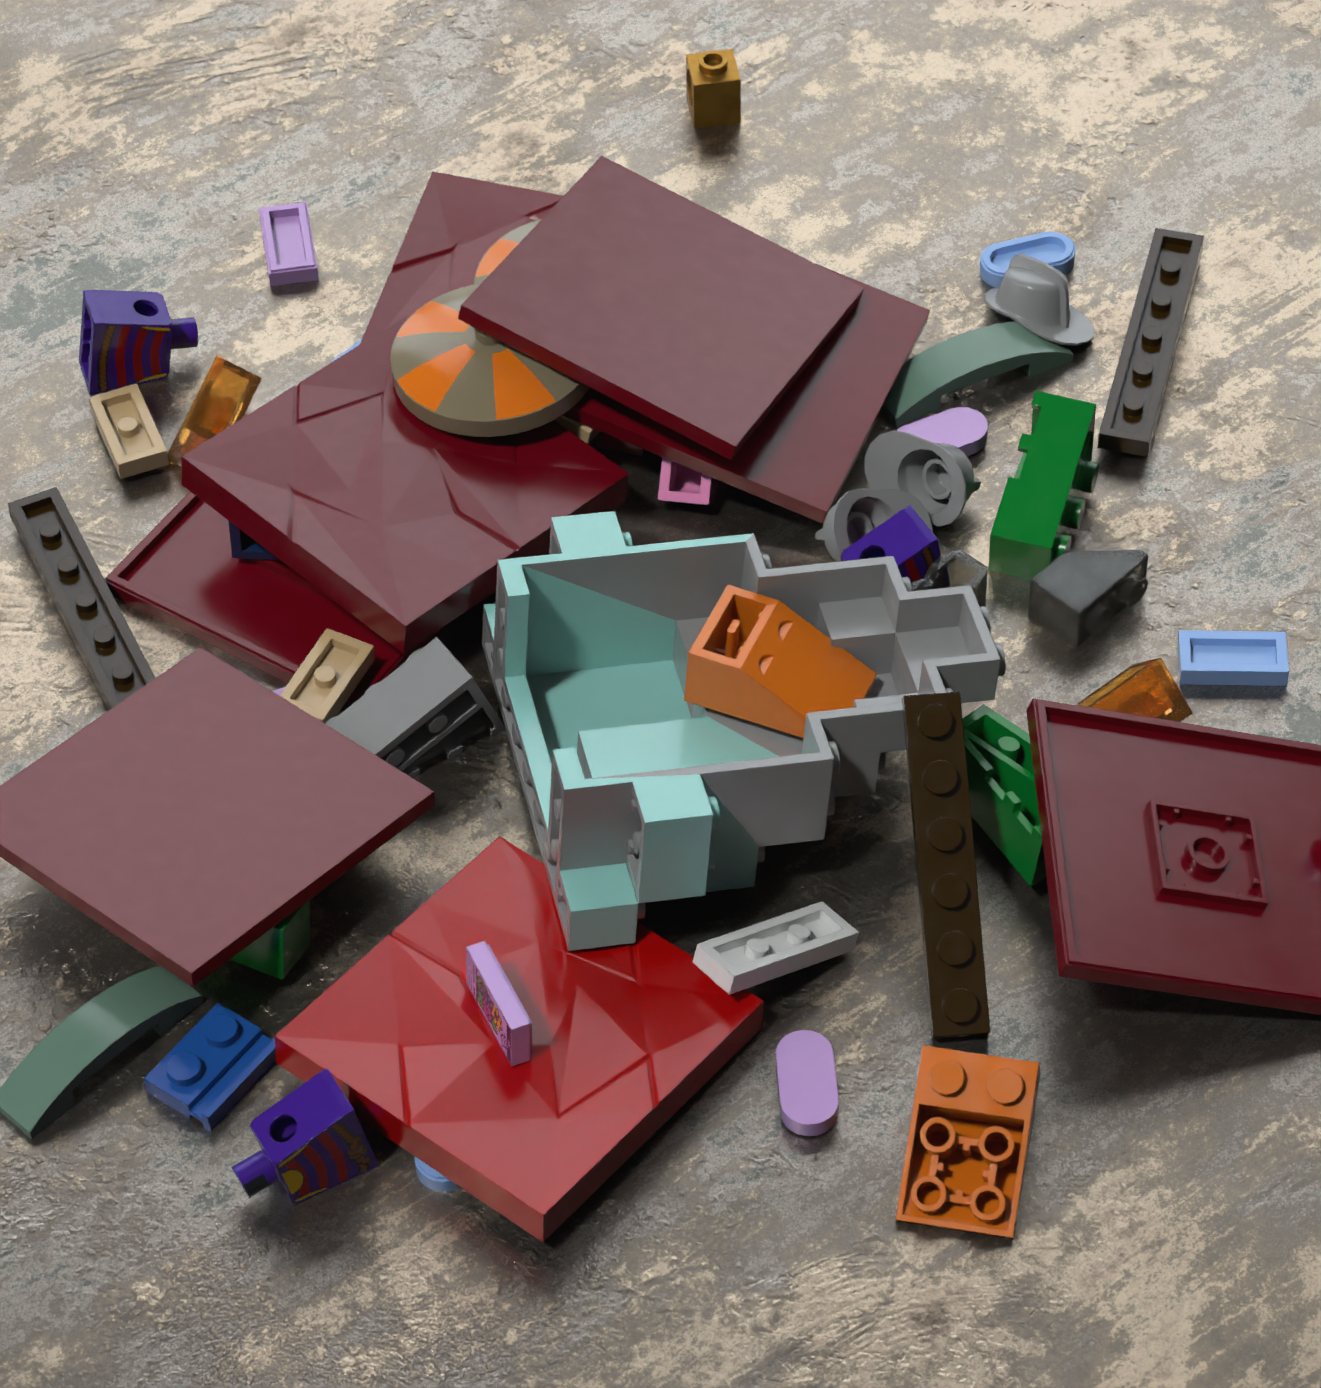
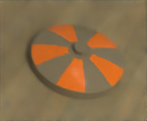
M473 284L449 291L427 302L405 321L396 334L391 348L390 363L394 387L398 397L404 406L417 418L446 432L473 437H495L529 431L565 414L583 398L590 388L459 320L458 315L462 303L480 284Z

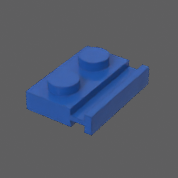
M217 1003L144 1078L146 1092L189 1119L195 1117L203 1122L204 1128L211 1132L276 1063L275 1038L272 1040L263 1035L260 1027Z

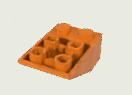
M727 585L688 652L684 701L804 738L806 713L853 708L855 699L867 698L876 681L877 674L845 649L831 646L829 637L781 601Z
M922 1045L896 1221L1014 1238L1041 1074L1038 1062Z

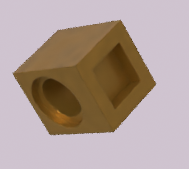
M733 49L686 54V98L694 129L741 123V79Z

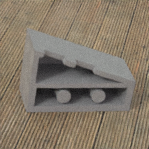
M437 637L425 647L414 651L405 663L381 682L370 686L361 698L341 714L332 717L325 723L412 778L420 775V769L417 766L437 755L444 753L450 759L462 753L463 746L461 743L485 730L491 736H494L506 729L473 677Z

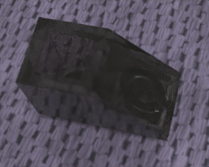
M1141 550L1065 551L1031 579L1028 616L1077 648L1091 635L1102 633L1108 627L1112 618L1127 605L1133 606L1143 597L1148 586V580L1146 579L1148 554Z

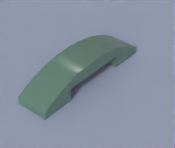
M1016 321L974 329L936 344L906 361L883 409L895 426L941 410L942 395L1022 367L1028 377H1032L1073 362L1074 354L1067 345L1046 340Z
M162 966L144 970L109 987L62 1021L16 1067L0 1088V1113L32 1139L75 1105L72 1092L75 1088L151 1028L162 1036L203 1003L202 995Z

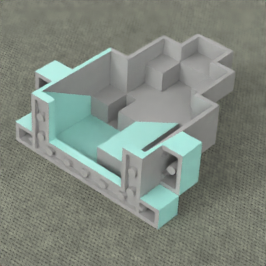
M615 511L551 517L549 555L497 560L496 603L484 604L482 646L568 951L635 943L637 919L645 918V903L705 896L706 892L753 887L755 886L757 863H762L765 860V846L823 840L827 816L834 815L835 797L874 793L876 791L878 769H884L886 765V752L906 750L902 709L903 696L960 692L961 703L995 700L998 677L1005 674V654L1000 643L994 644L990 634L991 626L988 610L985 606L979 607L971 585L912 591L909 578L901 577L894 556L772 569L770 557L768 554L761 555L754 533L633 546L630 533L621 531ZM731 585L781 601L829 637L831 646L845 649L873 670L877 676L867 698L855 699L853 708L806 713L804 738L684 701L688 652L726 586Z

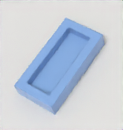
M1179 630L1177 649L1180 685L1287 686L1289 664L1286 632Z

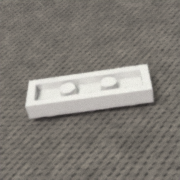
M821 901L699 943L696 946L693 963L730 995L851 952L855 948L859 932Z

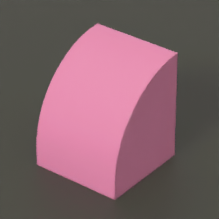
M662 457L658 500L711 505L713 503L718 485L717 479Z

